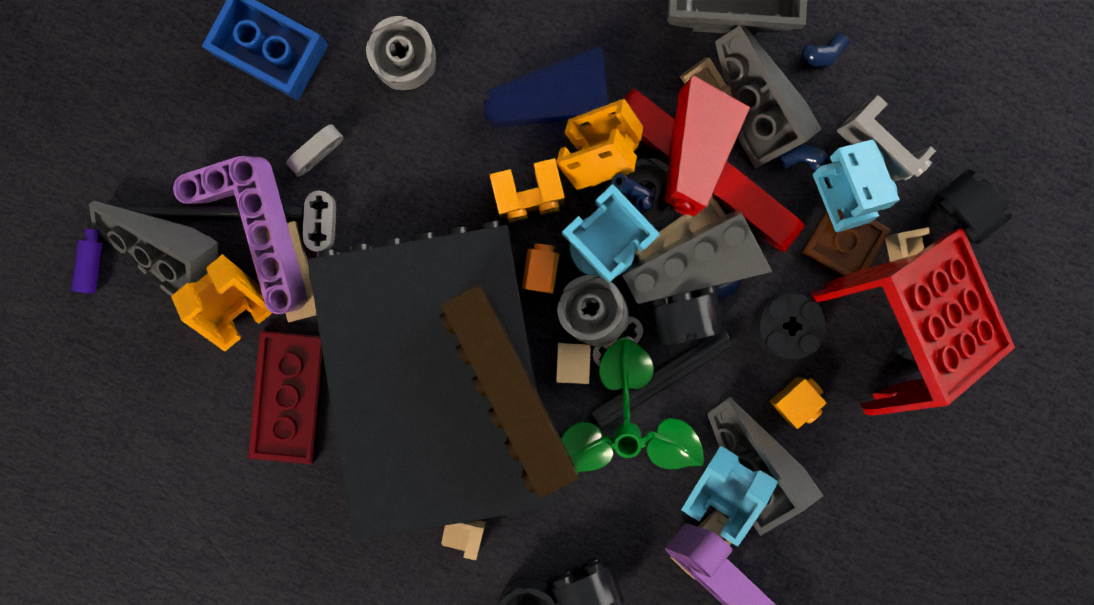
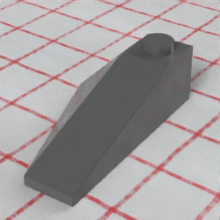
M739 25L715 41L723 77L731 88L732 97L750 107L739 131L738 139L754 168L803 144L822 130L806 101L746 26Z
M97 201L89 203L92 228L99 230V234L120 253L128 251L139 263L137 268L144 274L152 272L163 282L160 288L170 296L186 283L199 281L208 273L206 267L218 258V242L192 227Z
M731 397L707 414L719 447L722 446L737 455L739 463L753 472L761 470L778 481L767 505L753 524L760 536L803 512L823 497V494L805 468Z

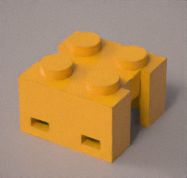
M625 99L568 119L565 134L578 151L571 154L566 147L560 148L556 164L576 190L596 186L601 182L613 179L619 173L626 176L634 172L637 156L633 151L636 150L639 141H641L643 125Z
M555 158L534 163L538 188L518 193L516 192L511 169L489 174L498 211L502 219L508 218L509 223L527 219V212L539 210L540 215L559 211V205L564 204L565 197Z
M222 254L206 267L208 273L197 282L186 283L171 298L181 321L223 351H227L241 339L233 322L234 318L247 309L252 314L254 320L260 324L272 312L265 305L260 285Z

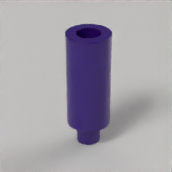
M85 228L84 239L77 241L71 291L96 294L103 243L97 242L99 230Z

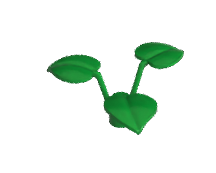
M621 338L611 344L605 351L599 367L600 378L606 388L610 390L623 388L624 423L616 428L614 438L610 435L602 436L598 426L586 422L571 425L561 438L577 472L593 471L606 466L613 457V449L621 457H635L641 448L646 446L647 441H649L647 452L650 460L661 468L680 469L689 466H703L704 455L701 441L695 430L685 421L675 418L664 419L659 423L657 433L650 431L643 438H641L638 426L630 423L629 388L641 389L645 387L652 379L654 371L653 362L649 354L630 338Z

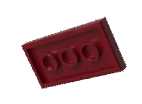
M260 331L248 459L313 464L315 462L324 365L320 336Z

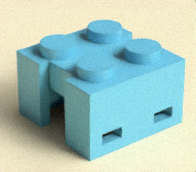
M875 139L838 148L830 156L832 163L820 166L813 173L835 232L869 224L879 216L877 211L890 208L900 200L897 194V186L890 178L885 166L884 155L878 149ZM824 179H827L831 189H828ZM839 210L843 218L842 220H840V217L837 212Z
M613 184L596 199L595 204L598 209L583 222L578 216L562 231V235L607 283L611 282L626 267L621 261L635 248L640 252L643 251L660 235Z
M720 446L681 510L700 522L709 505L713 506L729 517L719 535L739 546L767 505L778 481L761 470L753 472L739 463L737 455Z

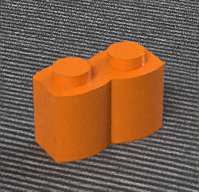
M535 243L534 249H527L521 289L554 294L560 255L554 253V246Z

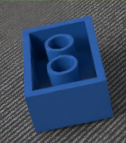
M226 0L202 47L217 58L299 101L328 44L321 35L256 0Z

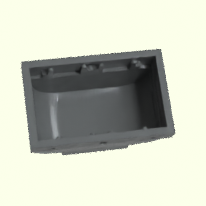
M669 0L667 21L675 26L693 28L694 32L727 34L739 25L746 26L752 35H756L758 32H784L802 29L806 25L807 0Z

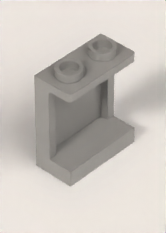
M879 95L858 107L836 130L851 145L875 139L878 149L884 155L885 166L890 178L894 182L901 179L906 181L913 175L916 177L920 176L932 164L929 158L936 152L930 146L911 154L874 119L887 106V103Z

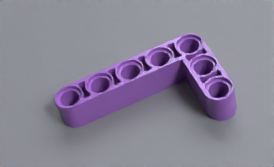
M237 156L177 177L174 181L173 192L175 197L185 204L210 203L235 195L267 309L274 314H284L303 308L307 300L306 290L270 163L262 157ZM250 166H252V169H253V173H252V176H251V177H250V175H249V168H250ZM222 175L224 176V185H222L221 181ZM259 197H260L261 202H262V205H261V208H260V209H259V207H258V198H259ZM267 229H269L271 236L269 241L266 237ZM276 260L279 264V272L275 269ZM284 292H285V293L287 294V296H288V303H287V304H286L285 301H284V297H283Z
M685 523L665 547V550L723 605H776L727 559L733 551L732 548L711 530Z

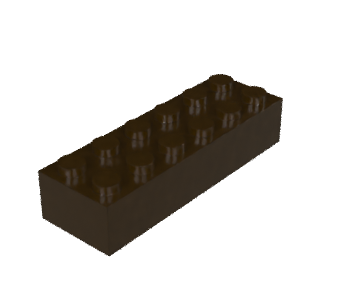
M477 285L440 304L444 313L440 314L439 317L448 334L455 333L460 342L459 345L455 346L459 357L464 365L471 364L477 375L472 378L477 392L481 397L487 395L493 406L488 412L497 429L503 427L508 436L504 443L513 461L520 459L524 467L521 477L530 493L536 491L541 499L578 480L577 469L484 288Z

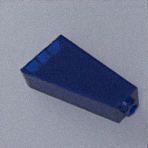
M602 46L591 48L488 90L489 100H483L485 120L491 119L493 128L568 121L570 118L608 105Z

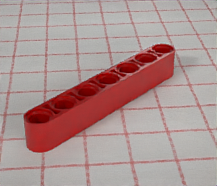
M631 89L624 99L643 125L641 142L670 164L675 120L642 93ZM726 161L712 196L729 212L740 209L749 228L773 247L785 252L805 228L804 223Z

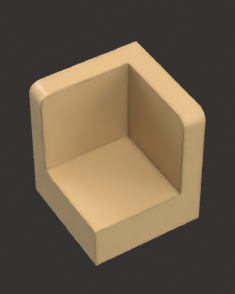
M929 227L888 235L885 240L890 262L916 255L924 250L922 235L930 234Z
M558 342L557 383L589 384L590 345Z
M474 520L445 525L441 544L465 551L464 558L476 560L486 522Z

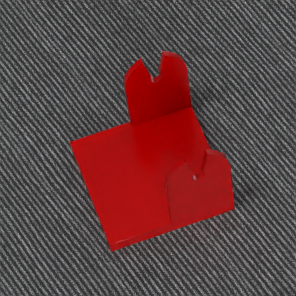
M963 228L950 231L916 255L847 274L824 284V289L810 293L814 302H821L880 286L885 291L923 379L898 383L873 393L874 399L877 400L860 403L862 411L866 415H881L948 406L1015 348Z

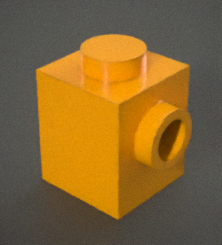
M798 376L769 401L786 422L796 429L805 422L809 424L816 420L822 414L821 408L827 404L820 396L824 393L823 390L813 379L806 380Z

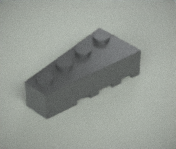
M737 209L630 265L623 272L622 276L636 302L640 304L770 273L772 270L740 209Z

